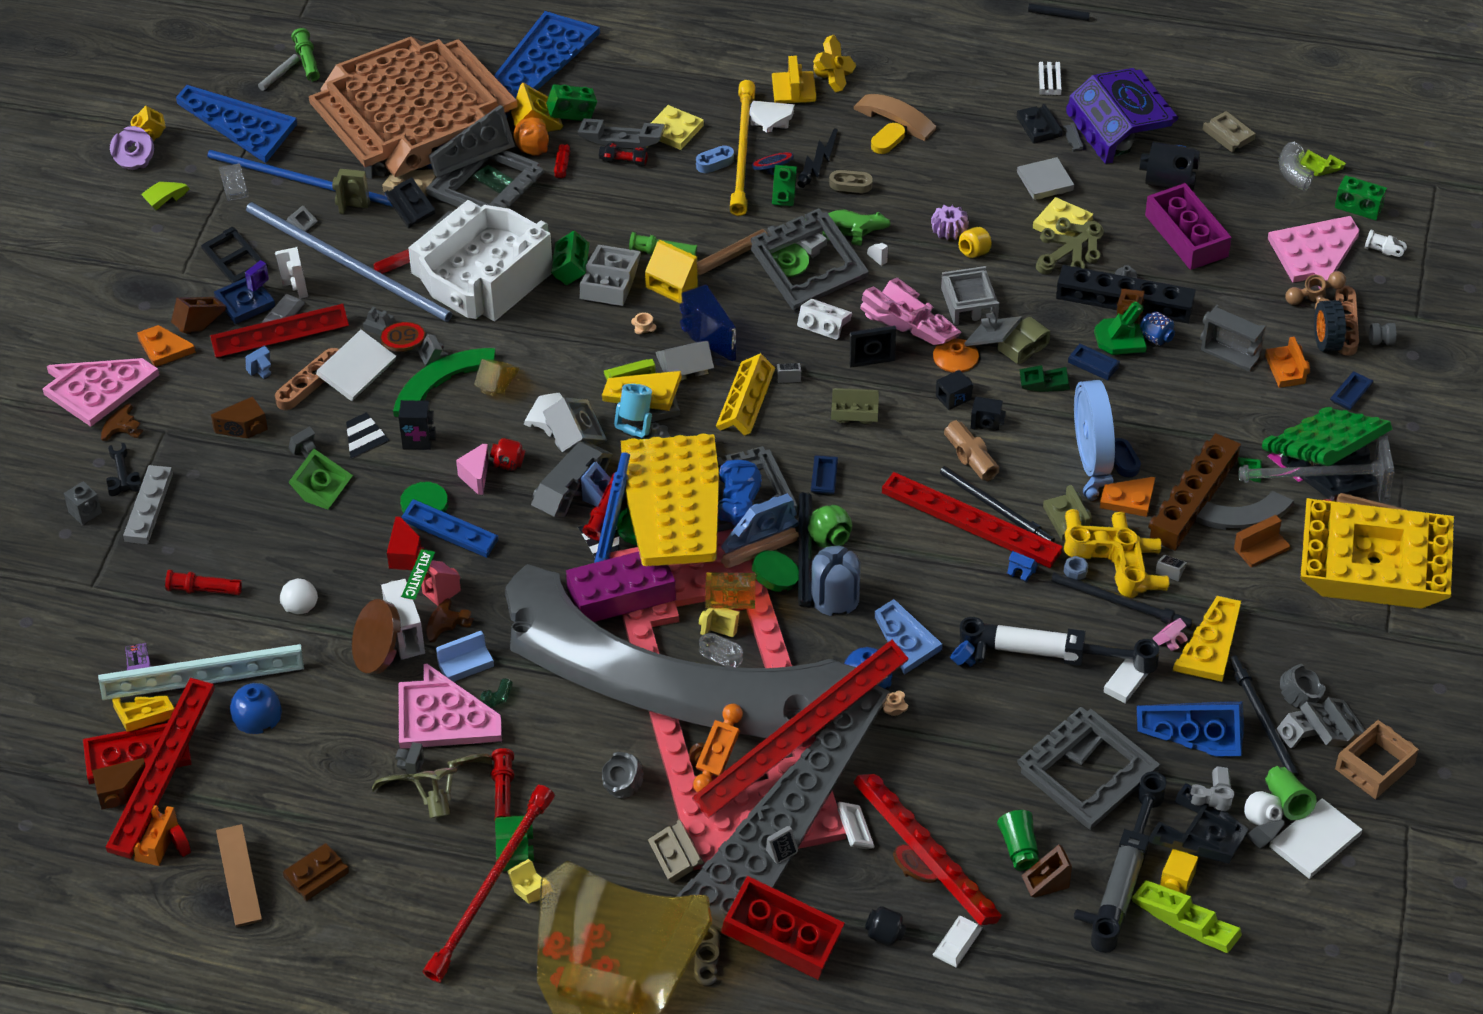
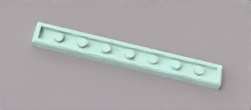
M301 644L101 674L98 675L102 700L185 688L190 677L208 683H218L302 670L304 665Z

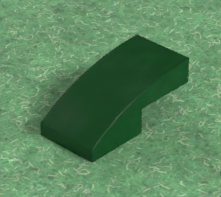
M1042 365L1019 369L1022 389L1039 392L1070 390L1066 367L1047 371L1043 370Z

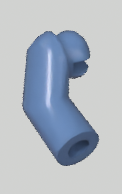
M1112 475L1092 476L1083 488L1084 496L1090 501L1096 500L1099 495V487L1113 483Z

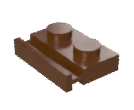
M325 843L285 869L283 875L290 885L303 896L304 900L308 901L348 874L349 868L346 864L344 865L341 858Z

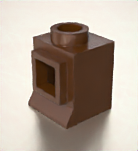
M1122 289L1117 304V315H1124L1129 306L1135 301L1144 307V291ZM1143 311L1134 323L1139 324Z

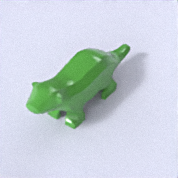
M836 210L828 213L843 235L853 236L851 243L854 245H862L863 236L875 230L888 228L891 224L890 219H887L880 212L873 215H862L848 210ZM823 231V236L826 237L827 240H829V238L826 236V234H825L824 231Z

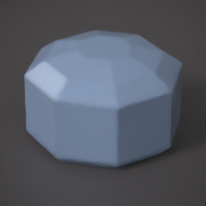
M1074 556L1066 560L1064 573L1067 577L1081 580L1086 577L1089 565L1084 558Z

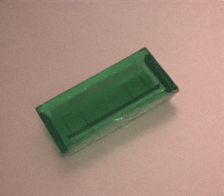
M489 165L473 175L477 181L499 194L513 181V179Z

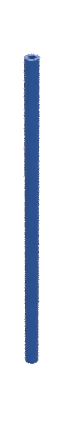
M213 150L208 152V158L336 192L332 188L333 182ZM369 192L370 201L392 206L385 195Z

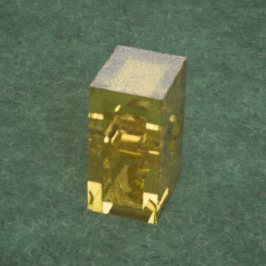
M706 572V608L755 609L756 573Z

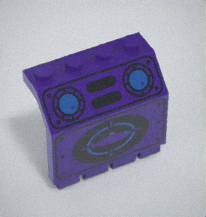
M1134 68L1092 75L1070 95L1069 103L1066 107L1067 115L1071 117L1077 128L1085 136L1087 142L1091 144L1096 154L1105 164L1113 163L1117 145L1130 134L1169 127L1178 120V116L1169 107L1168 103L1159 94L1144 72Z

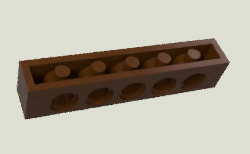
M1217 433L1213 435L1210 441H1205L1201 454L1194 457L1190 470L1184 471L1179 486L1175 485L1173 487L1169 500L1163 501L1158 516L1154 515L1148 526L1151 529L1150 538H1160L1161 545L1174 551L1177 550L1196 522L1199 512L1207 502H1210L1238 461L1241 443Z

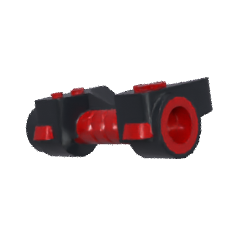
M609 142L606 146H600L599 159L611 162L614 159L635 161V165L646 166L648 147L633 148V152L619 151V146Z

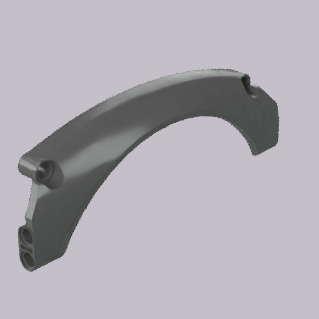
M527 564L513 576L505 589L511 621H514L511 626L510 650L523 656L556 675L605 696L655 713L711 728L715 720L724 722L722 716L724 707L734 703L739 705L743 711L742 719L733 725L739 728L740 734L767 738L856 668L833 659L778 668L722 667L680 660L633 645L599 627L572 603L560 582V575L557 572Z

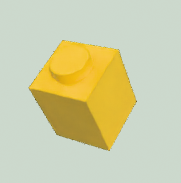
M1172 849L1163 869L1160 885L1186 894L1196 872L1198 857Z

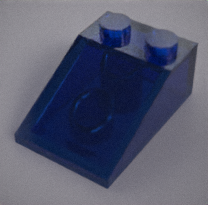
M703 285L683 292L682 303H680V310L682 312L680 324L682 330L687 332L691 339L696 342L708 341L710 350L730 361H735L736 327L708 286Z

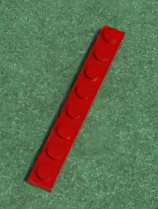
M893 472L882 486V494L1010 551L1032 558L1037 563L1048 568L1053 566L1062 553L1063 546L896 472Z
M190 677L106 845L108 853L132 859L134 848L137 843H140L152 818L151 811L155 805L158 806L215 690L214 684Z
M875 774L858 775L853 782L855 786L980 926L996 924L1002 915L995 908L994 903L981 893L978 885L964 874L961 866L955 863L946 854V850L930 836V832L919 824L914 814L902 805L898 796L884 785L883 780Z

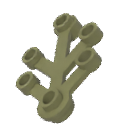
M1059 218L1056 223L1057 231L1061 233L1067 231L1080 233L1076 237L1055 234L1050 228L1043 229L1040 235L1042 242L1065 245L1050 255L1045 254L1038 258L1036 269L1041 274H1050L1055 266V262L1071 251L1072 263L1070 266L1075 267L1074 265H1078L1080 268H1084L1082 244L1088 241L1086 261L1091 264L1098 261L1100 252L1097 250V240H1100L1104 233L1103 227L1098 222L1088 221L1084 225L1070 223L1067 218Z

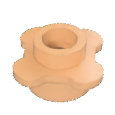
M639 313L631 320L632 325L635 326L636 334L648 333L649 331L654 332L656 330V325L653 324V316L649 313Z
M896 691L889 694L884 703L883 710L885 713L897 716L908 709V704L904 701V692Z

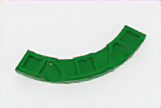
M496 348L461 351L438 359L424 367L407 382L399 393L393 409L394 417H399L401 400L424 401L427 393L433 387L436 388L443 382L451 379V376L454 374L494 370Z

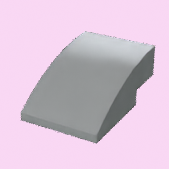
M598 245L586 265V274L580 282V299L623 306L637 271L641 251Z

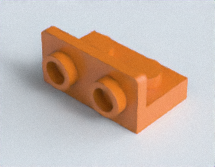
M1295 337L1289 338L1288 346L1266 349L1265 357L1279 388L1306 383L1307 374L1310 373V365L1304 359L1302 346L1297 343Z

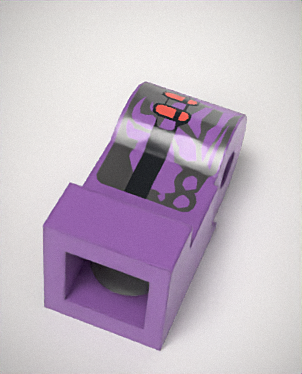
M146 643L126 647L127 670L151 667Z

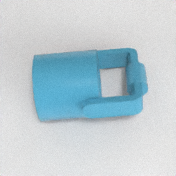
M625 384L622 386L621 400L617 404L614 421L617 429L634 437L642 438L649 435L652 414L649 413L652 396L651 388L641 384ZM622 417L632 421L644 420L643 429L640 430L637 427L622 423Z

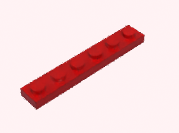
M339 304L210 335L215 358L349 326L344 304Z

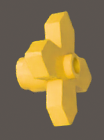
M831 35L823 43L825 52L817 54L813 60V68L818 77L829 78V85L836 93L844 89L846 85L845 75L853 73L856 64L850 56H841V43L835 35Z

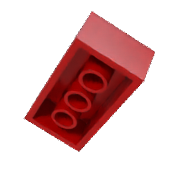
M747 876L724 919L721 933L818 980L842 933L845 923Z

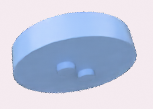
M1100 380L1079 382L1076 386L1074 397V420L1077 445L1083 468L1088 476L1107 475L1113 470L1115 458L1114 425L1108 394Z

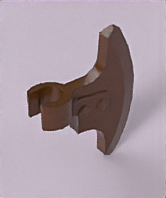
M131 403L118 409L107 420L101 432L102 441H108L117 432L128 433L134 438L139 437L143 429H137L140 423L135 421L134 416L128 415L133 408Z
M445 599L438 605L429 619L427 626L429 642H436L439 634L444 631H453L456 624L462 627H471L474 618H470L472 612L466 609L460 610V612L450 611L451 599Z

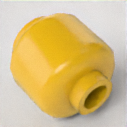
M982 227L966 230L959 237V249L966 257H979L989 252L991 248V237Z

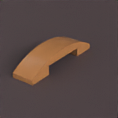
M867 94L854 106V110L872 117L877 113L906 126L907 134L923 141L936 130V125L920 111L903 101L889 96Z

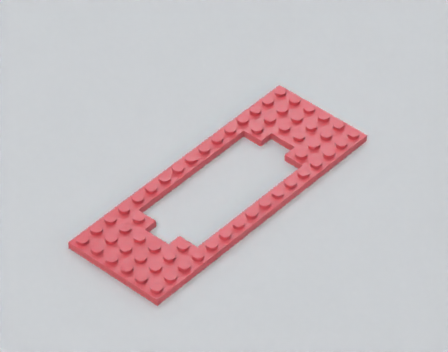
M734 529L717 532V559L715 561L669 565L675 579V601L622 614L629 643L659 654L652 627L679 622L677 607L713 600L714 604L731 610L740 611L746 609L764 667L792 666L768 590L757 581V575L755 572H752V562L755 558L730 568H725L724 564L721 563L723 555L726 554L721 546ZM638 547L611 552L609 559L638 552ZM649 711L678 818L685 825L704 864L718 852V848L724 841H727L732 836L739 824L748 817V814L783 774L798 761L805 749L809 748L816 740L815 735L792 752L793 757L783 759L766 773L768 779L754 782L708 819L692 799L697 794L693 788V781L696 776L689 760L679 720ZM833 791L798 849L846 839V832L838 813V806ZM698 864L694 867V870L702 869L704 864Z

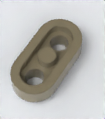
M836 170L829 176V185L836 191L866 193L872 189L873 178L866 172Z

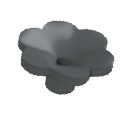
M656 422L651 423L649 435L643 437V439H651L652 437L668 438L670 437L668 427L659 425Z

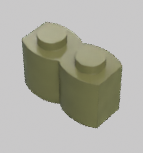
M1027 317L1018 324L1004 342H998V350L1016 364H1021L1030 358L1033 353L1041 351L1048 345L1050 330L1032 317Z

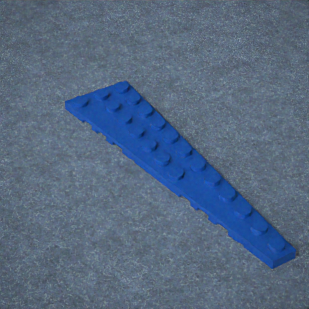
M544 11L495 73L494 77L515 99L522 83L539 90L600 34V27ZM512 110L505 113L506 118L511 115ZM431 164L427 165V168L433 169Z

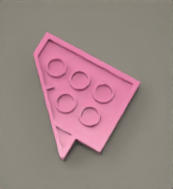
M1347 216L1272 231L1268 233V240L1293 283L1305 281L1314 274L1328 280L1329 275L1337 271L1358 238L1359 229L1352 217Z
M143 358L47 366L48 373L56 379L45 386L43 392L49 399L91 427L159 376L158 368Z
M424 664V681L399 682L400 749L410 748L412 742L420 743L423 747L502 741L501 715L430 665Z

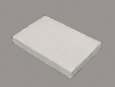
M360 330L317 370L316 375L350 401H353L395 361L396 355L363 330Z
M1322 798L1316 803L1314 810L1308 816L1295 820L1270 842L1269 847L1310 879L1361 835L1362 829Z

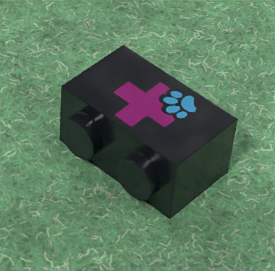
M401 400L398 418L402 448L404 450H431L432 440H436V426H432L434 424V410H430L429 401Z

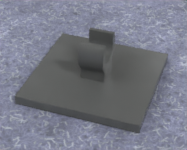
M986 313L987 318L981 319V325L964 344L965 346L1004 342L1023 318L1019 316L997 319L995 313Z

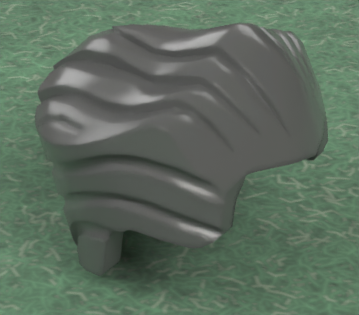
M1303 664L1292 667L1284 672L1280 678L1281 694L1290 705L1292 704L1296 708H1301L1306 701L1317 703L1326 689L1325 685L1320 683L1317 674L1304 668Z
M615 752L602 768L604 788L616 798L623 799L634 795V792L638 791L643 782L644 771H642V763L632 754Z

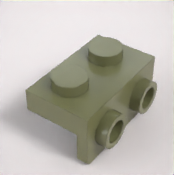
M834 388L832 390L831 420H836L840 423L859 421L863 424L878 422L879 391Z

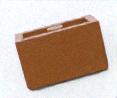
M1274 515L1236 534L1234 550L1250 567H1254L1288 551L1290 545L1279 534L1281 520L1277 515Z

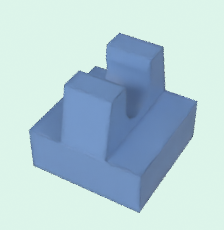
M265 346L246 356V370L251 376L258 373L264 379L271 375V371L268 369L271 367L270 351Z

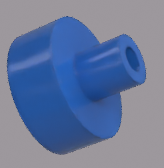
M966 640L953 651L950 658L957 665L965 662L971 667L976 662L975 657L972 655L975 647Z

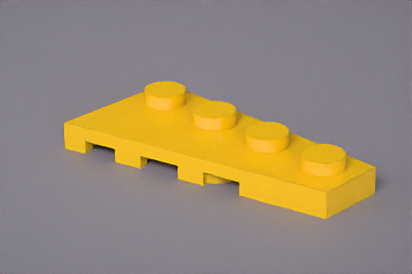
M1216 596L1206 612L1202 623L1194 631L1192 639L1184 647L1182 655L1174 663L1173 671L1223 681L1241 601Z

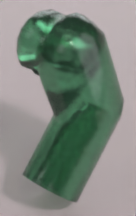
M506 678L502 679L496 692L493 693L491 690L482 692L481 701L490 708L506 702L513 682Z

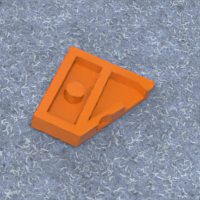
M159 325L137 332L141 345L155 367L196 353L192 343Z
M1155 477L1105 484L1100 508L1147 517Z

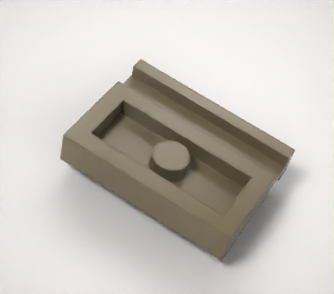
M1227 111L1212 118L1209 123L1205 122L1203 124V131L1231 152H1234L1235 148H1241L1255 140L1256 133Z
M680 819L676 821L677 824L674 826H668L648 839L667 879L671 883L693 871L694 867L698 864H704L685 825Z

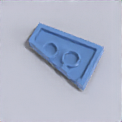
M894 599L875 611V619L887 642L893 639L909 658L900 667L904 675L942 650V643Z

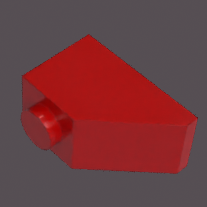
M395 517L387 550L389 569L413 570L421 549L425 550V547H421L420 536L401 517Z

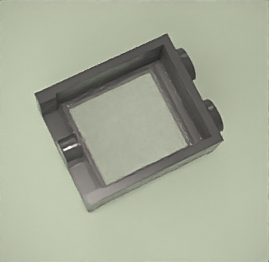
M1216 305L1203 318L1205 327L1200 336V340H1202L1201 350L1250 372L1261 357L1266 326L1254 324L1218 308L1219 305Z

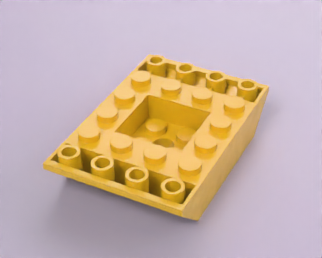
M1307 498L1300 579L1323 597L1419 609L1448 599L1451 596L1454 516ZM1368 558H1378L1380 563H1372Z

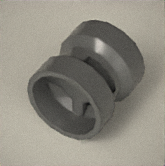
M1371 323L1369 328L1370 345H1379L1381 342L1386 345H1395V323H1386L1382 326L1379 323Z

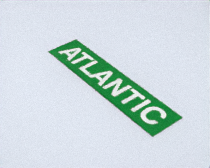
M421 549L401 597L416 599L435 552Z

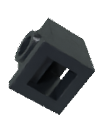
M975 396L971 412L970 429L975 430L977 426L999 430L1000 424L1004 425L1006 411L1002 410L1003 401Z

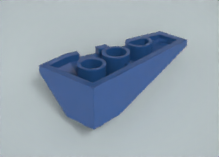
M1243 701L1138 705V732L1166 741L1169 740L1213 756H1241L1244 732Z

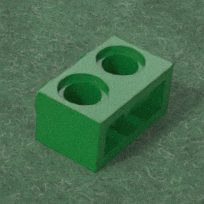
M553 84L546 106L551 118L583 121L584 118H592L597 99L593 88Z
M1345 175L1338 188L1335 208L1377 220L1384 205L1387 188Z
M575 230L555 242L551 273L566 286L586 274L590 243Z

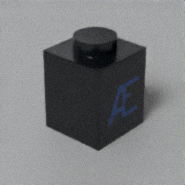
M960 370L936 380V397L948 410L972 399L973 383Z

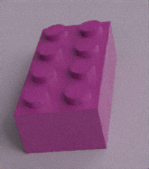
M1186 183L1147 196L1145 216L1190 270L1229 257L1232 237Z
M639 551L566 570L567 590L573 604L593 622L676 600L675 579L669 565L643 566Z

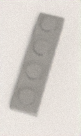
M148 466L123 534L124 542L149 543L173 475L172 467Z

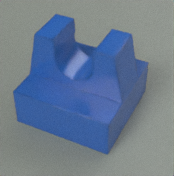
M1012 551L1009 557L1010 562L1007 574L1013 577L1017 570H1022L1023 573L1020 579L1027 582L1032 573L1035 574L1038 563L1032 558Z

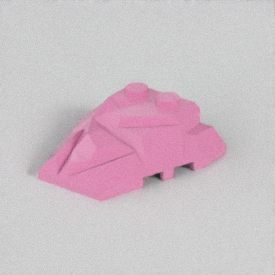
M899 278L890 280L883 292L873 286L866 289L863 293V303L860 309L866 312V317L873 321L896 326V329L902 332L910 330L914 336L932 345L946 343L959 337L961 331L943 315L936 314L934 316L931 313L933 306L930 303L925 305L917 298L920 294Z

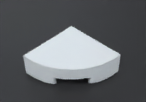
M883 243L874 244L868 248L867 254L882 266L887 263L888 246Z

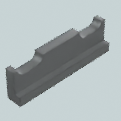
M1074 123L1063 126V129L1067 131L1065 134L1069 145L1073 146L1072 152L1082 151L1083 145Z

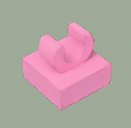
M1179 618L1163 628L1153 637V640L1159 646L1166 642L1167 647L1174 651L1179 648L1175 639L1180 644L1187 641L1186 635L1180 632L1186 624Z

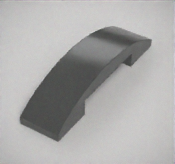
M584 118L578 130V135L604 146L609 142H613L619 148H639L659 142L665 130V124L644 123L642 129L607 127L604 124V120Z

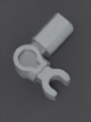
M1217 766L1212 771L1213 787L1206 789L1202 785H1192L1191 795L1193 796L1191 803L1194 805L1209 804L1210 807H1214L1217 810L1227 811L1231 808L1234 791L1231 789L1230 771L1228 768Z

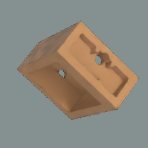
M1377 720L1338 754L1335 769L1374 799H1377L1415 765L1419 749L1410 741L1405 740L1394 732L1391 727ZM1374 743H1377L1400 760L1383 776L1358 758Z

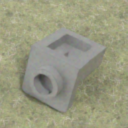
M1302 711L1288 713L1276 729L1279 736L1290 748H1294L1304 737L1318 735Z

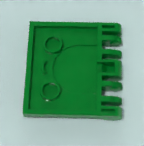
M1325 407L1319 410L1318 414L1303 419L1302 423L1297 426L1285 429L1283 434L1277 437L1271 435L1265 438L1262 442V449L1266 452L1283 454V456L1330 466L1393 429L1390 421L1380 419L1379 417H1369L1363 414L1350 413L1347 410L1341 411L1332 407Z

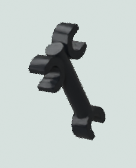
M121 443L122 448L118 451L113 450L112 445L108 447L110 457L115 460L118 478L108 477L106 479L109 496H116L121 491L126 492L129 489L137 492L141 488L139 472H133L127 476L124 458L128 452L125 443Z

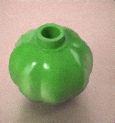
M838 505L823 506L815 510L808 524V531L812 540L822 548L832 546L826 541V537L835 546H842L848 541L852 530L850 516Z

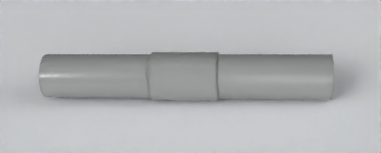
M293 54L260 82L258 87L264 91L300 60L299 57Z

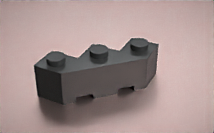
M579 441L541 481L533 493L531 505L554 517H565L573 497L582 496L581 477L594 462H597L606 472L613 454L590 442Z

